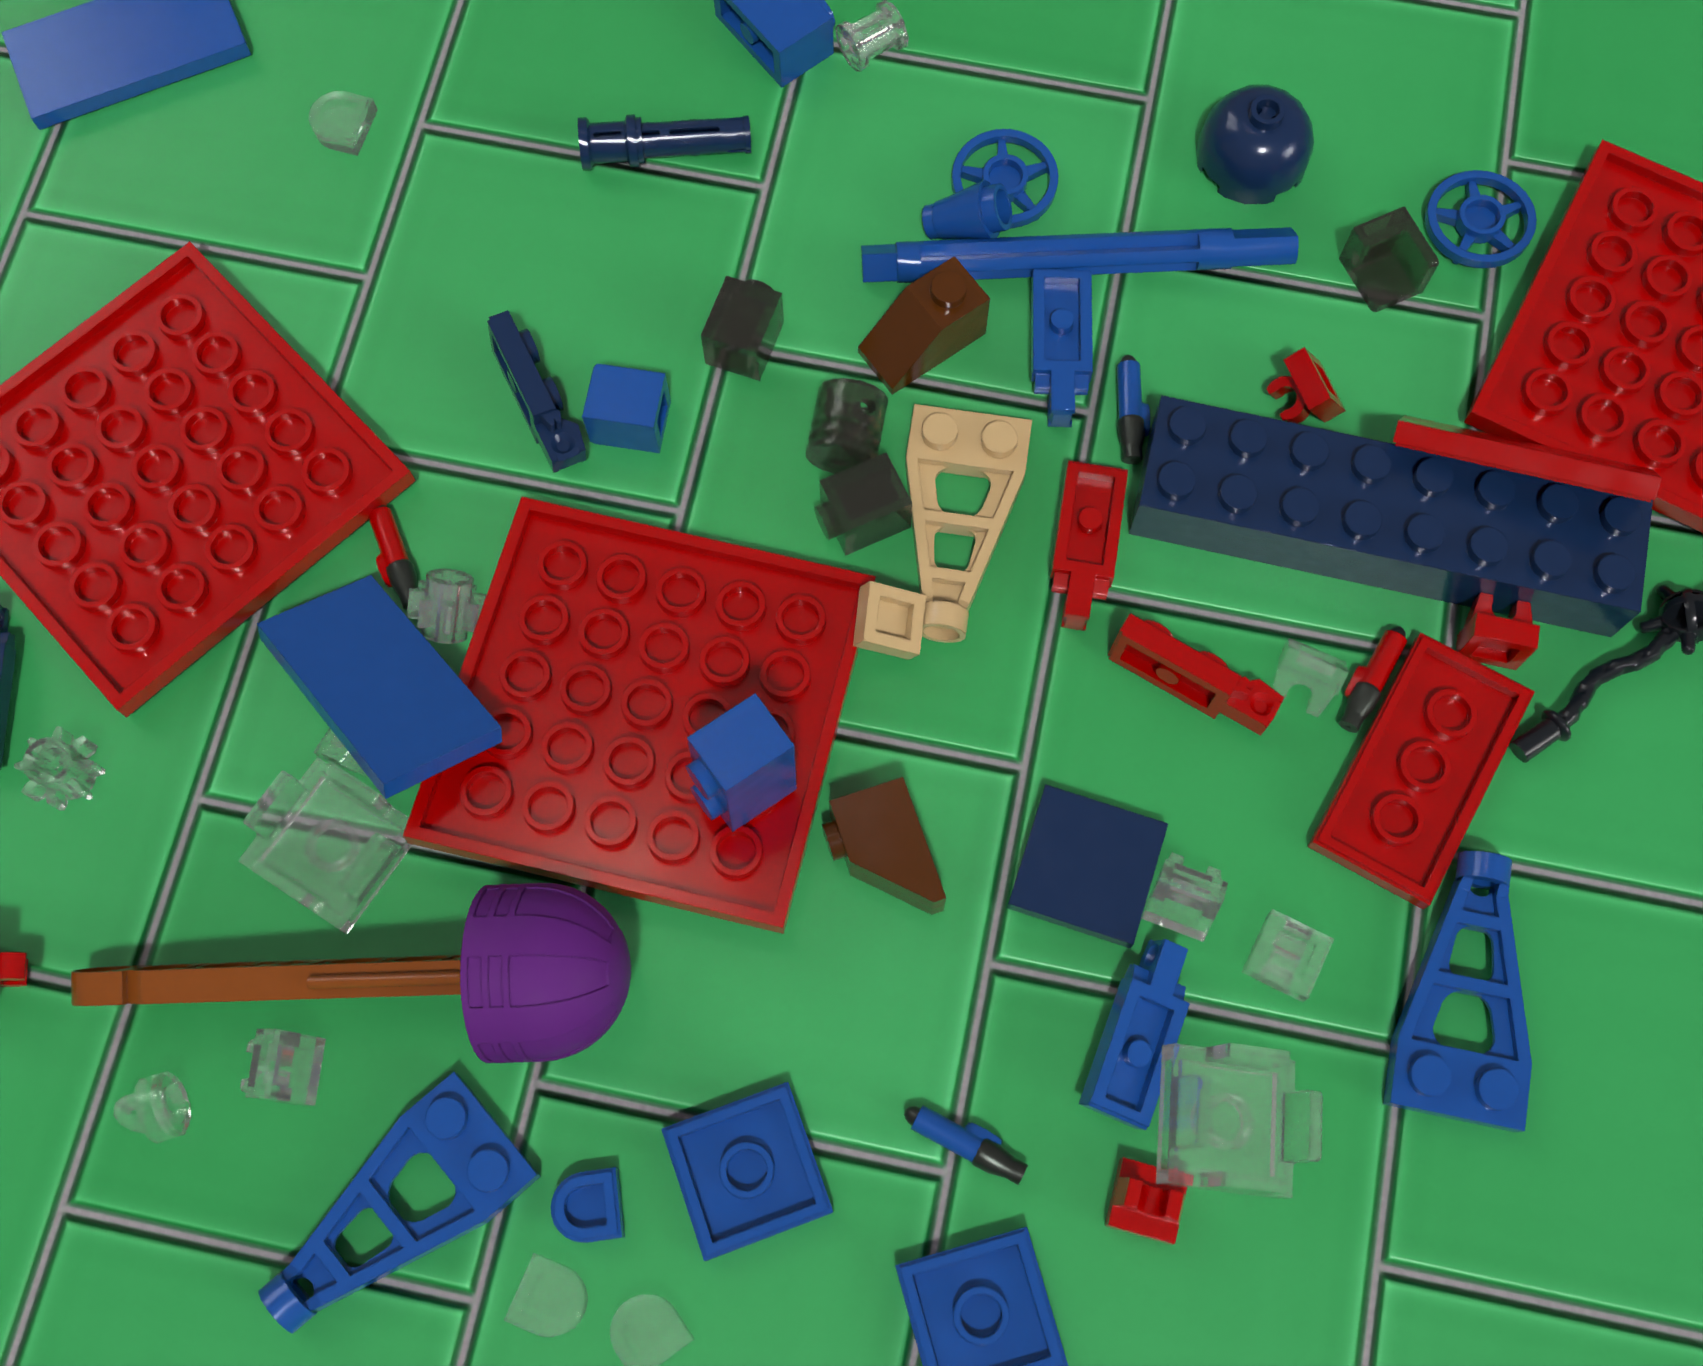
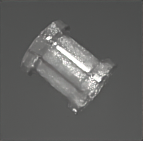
M887 0L877 3L875 11L852 24L848 21H843L835 28L840 50L848 64L857 72L866 69L869 66V60L891 48L901 50L908 45L909 41L902 16L894 4Z

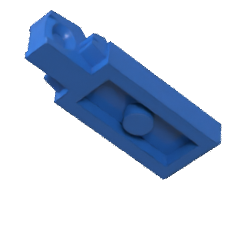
M1033 269L1031 277V381L1034 382V394H1048V427H1072V415L1075 414V395H1088L1089 383L1093 373L1091 270Z
M1167 939L1149 940L1139 965H1129L1124 978H1121L1079 1105L1135 1129L1147 1130V1127L1150 1126L1190 1003L1184 1001L1186 987L1177 983L1188 952L1187 948Z

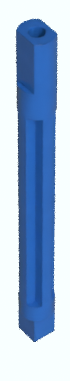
M1292 227L1232 230V228L1000 237L993 239L896 242V244L862 245L863 282L897 281V283H911L953 256L958 259L974 280L1032 277L1033 269L1091 270L1092 275L1216 270L1231 269L1237 266L1296 264L1299 241L1298 235Z

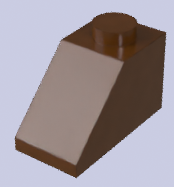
M953 256L903 290L858 346V353L893 395L985 335L990 298L958 259Z
M903 777L829 801L831 821L821 825L833 861L844 858L851 876L931 915L944 911L946 895Z

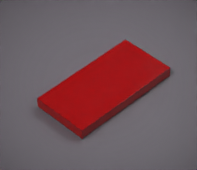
M1407 415L1398 420L1393 442L1396 443L1395 446L1650 503L1651 500L1656 499L1662 480L1650 468Z
M1420 633L1413 641L1307 847L1422 910L1430 906L1535 691Z

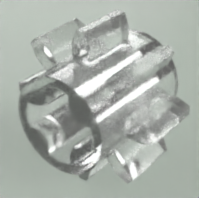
M454 569L431 570L426 574V581L419 580L418 588H409L406 616L418 619L417 627L421 628V634L430 641L445 644L464 642L468 638V631L474 633L486 594L476 593L477 586L474 585V578L466 572Z
M56 727L52 737H45L39 740L30 737L27 740L29 747L23 756V761L14 763V768L30 779L21 790L24 795L36 802L46 797L47 804L59 811L66 809L68 800L80 797L87 800L93 798L90 790L95 784L96 777L106 773V769L89 759L98 748L94 742L84 735L74 740L73 735L62 727ZM62 766L63 769L59 772L57 769Z

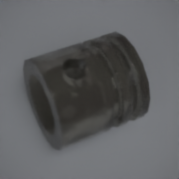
M839 378L823 382L818 389L811 430L808 437L809 443L806 447V458L809 462L821 470L844 476H862L873 472L876 469L877 456L879 454L888 408V397L876 386L861 380ZM861 402L865 403L867 407H861Z

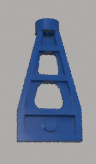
M1463 851L1458 853L1456 881L1453 882L1391 1038L1383 1105L1511 1132L1525 1131L1532 1060L1509 903L1512 860L1510 858L1485 851ZM1471 887L1487 889L1489 893L1487 896H1478L1470 889ZM1461 929L1486 933L1490 938L1492 974L1489 980L1467 977L1451 972L1449 962L1456 935ZM1457 992L1476 996L1486 1004L1490 1013L1493 1036L1492 1045L1487 1052L1482 1054L1444 1046L1436 1040L1433 1026L1441 1004L1449 994Z
M453 1072L400 1116L291 1263L258 1291L259 1297L273 1318L285 1330L293 1334L316 1315L317 1311H321L487 1224L541 1176L459 1074ZM427 1153L433 1157L455 1185V1197L448 1207L424 1220L417 1222L406 1221L390 1202V1188L395 1178L413 1156ZM372 1208L392 1233V1242L386 1249L361 1266L349 1267L336 1250V1240L361 1211ZM300 1278H306L312 1283L314 1294L311 1298L297 1282Z

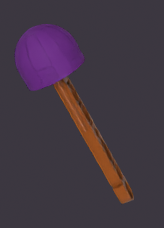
M554 883L485 885L476 893L470 905L463 932L461 955L86 968L71 971L72 1006L461 995L463 1017L468 1038L475 1054L481 1061L485 1063L545 1062L563 1059L585 1050L610 1029L619 1016L628 995L631 980V960L626 939L618 924L606 908L588 894L569 886Z

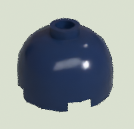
M1248 85L1225 95L1209 112L1196 146L1197 167L1200 172L1205 169L1209 178L1219 185L1218 193L1225 198L1242 204H1268L1274 202L1276 195L1290 190L1293 186L1296 188L1302 181L1313 152L1312 122L1301 102L1286 90L1271 85Z

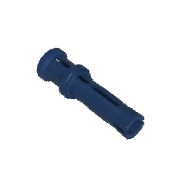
M635 114L626 115L624 121L590 123L587 117H578V138L583 170H592L594 164L628 162L631 168L639 167L640 164H645V158L698 156L738 152L751 153L749 115L733 118L689 119L642 123L641 117H635Z

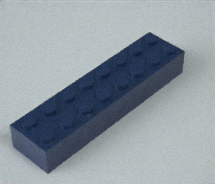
M1161 395L1150 428L1129 534L1471 607L1472 602L1481 592L1492 594V611L1504 615L1509 614V610L1518 600L1531 603L1532 621L1612 637L1641 612L1653 500L1650 503L1395 446L1392 443Z

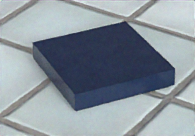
M1045 784L1007 908L1131 948L1135 942L1168 823Z

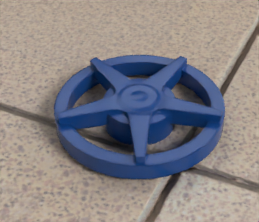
M1013 129L990 130L972 138L959 151L953 164L952 190L953 193L963 190L961 178L975 183L987 180L991 185L1003 184L1008 192L1010 201L1024 211L1023 213L1012 215L1010 229L1018 228L1037 221L1049 209L1057 191L1058 168L1049 149L1030 134ZM997 143V155L988 160L984 168L964 166L967 159L974 152L984 146ZM1006 143L1017 144L1029 149L1042 162L1026 166L1021 159L1008 154ZM1048 173V190L1042 200L1037 205H1034L1025 193L1027 182Z
M1482 170L1461 172L1444 180L1434 190L1425 211L1426 230L1436 248L1446 257L1453 260L1452 263L1456 265L1459 263L1473 268H1495L1508 264L1518 258L1529 245L1535 233L1537 222L1534 205L1527 193L1518 184L1503 175ZM1477 184L1496 188L1508 195L1514 202L1502 205L1491 196L1480 195ZM1465 185L1466 200L1462 203L1459 210L1437 208L1439 200L1447 192ZM1521 212L1524 219V233L1522 239L1515 245L1501 229L1506 219ZM1438 222L1456 227L1458 233L1463 237L1459 247L1444 235ZM1488 242L1500 250L1501 253L1476 254L1468 250L1474 243Z

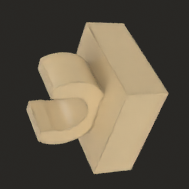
M873 581L862 585L859 591L853 646L907 660L920 655L926 595Z

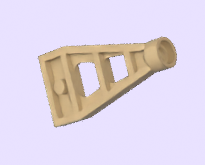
M914 404L905 469L920 594L926 595L922 637L928 640L955 643L966 638L970 607L1024 482L1032 420ZM941 472L988 479L990 491L982 509L976 515L942 511L937 501L935 480ZM937 532L974 537L975 545L971 559L964 571L936 566L934 561V540Z

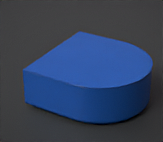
M612 1167L575 1173L559 1184L552 1197L551 1216L554 1225L563 1236L581 1243L625 1238L618 1168Z

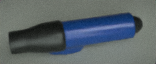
M1125 355L1122 357L1121 362L1117 364L1118 437L1122 446L1123 462L1126 464H1138L1143 460L1142 445L1144 437H1147L1150 432V407L1142 402L1140 363L1132 355Z
M924 1105L921 1108L911 1106L905 1110L904 1116L906 1121L912 1126L911 1130L972 1162L973 1166L989 1174L1004 1177L1019 1185L1028 1164L1012 1156L1001 1146L1002 1140L990 1131L970 1122L963 1127Z

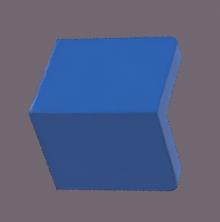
M596 364L593 367L582 414L590 442L599 445L660 453L671 404L665 373Z

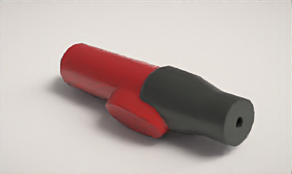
M381 505L372 510L368 516L381 552L376 557V564L387 587L394 588L403 608L406 610L415 609L423 603L418 590L417 574L413 563L408 557L392 510L385 505Z
M1395 626L1390 630H1386L1367 666L1359 665L1356 668L1344 694L1348 700L1345 712L1339 722L1343 729L1357 733L1363 721L1378 703L1381 691L1407 644L1406 632L1401 626Z

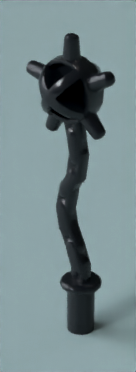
M1661 585L1657 589V594L1663 600L1659 608V615L1639 623V630L1642 633L1659 631L1647 646L1628 656L1612 659L1590 670L1588 675L1577 684L1565 708L1558 713L1550 709L1544 710L1541 713L1542 720L1510 743V748L1514 755L1520 761L1527 763L1557 740L1568 741L1571 738L1570 727L1579 720L1581 713L1588 707L1596 690L1602 684L1620 675L1639 671L1654 663L1676 642H1681L1683 654L1692 655L1695 652L1696 644L1703 641V591L1685 587L1681 591L1675 592L1667 585Z

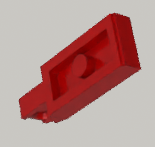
M1068 460L1050 578L1053 579L1051 592L1066 594L1061 622L1062 628L1085 631L1087 620L1090 618L1092 598L1106 601L1108 589L1111 588L1115 574L1128 477L1127 469Z
M1131 613L1121 627L1108 653V656H1110L1109 660L1211 718L1215 719L1221 713L1260 736L1274 719L1284 699L1282 695L1262 680H1249L1246 676L1242 677L1230 670L1227 664L1218 656L1206 651H1197L1175 639L1171 632L1163 625L1151 620H1142Z

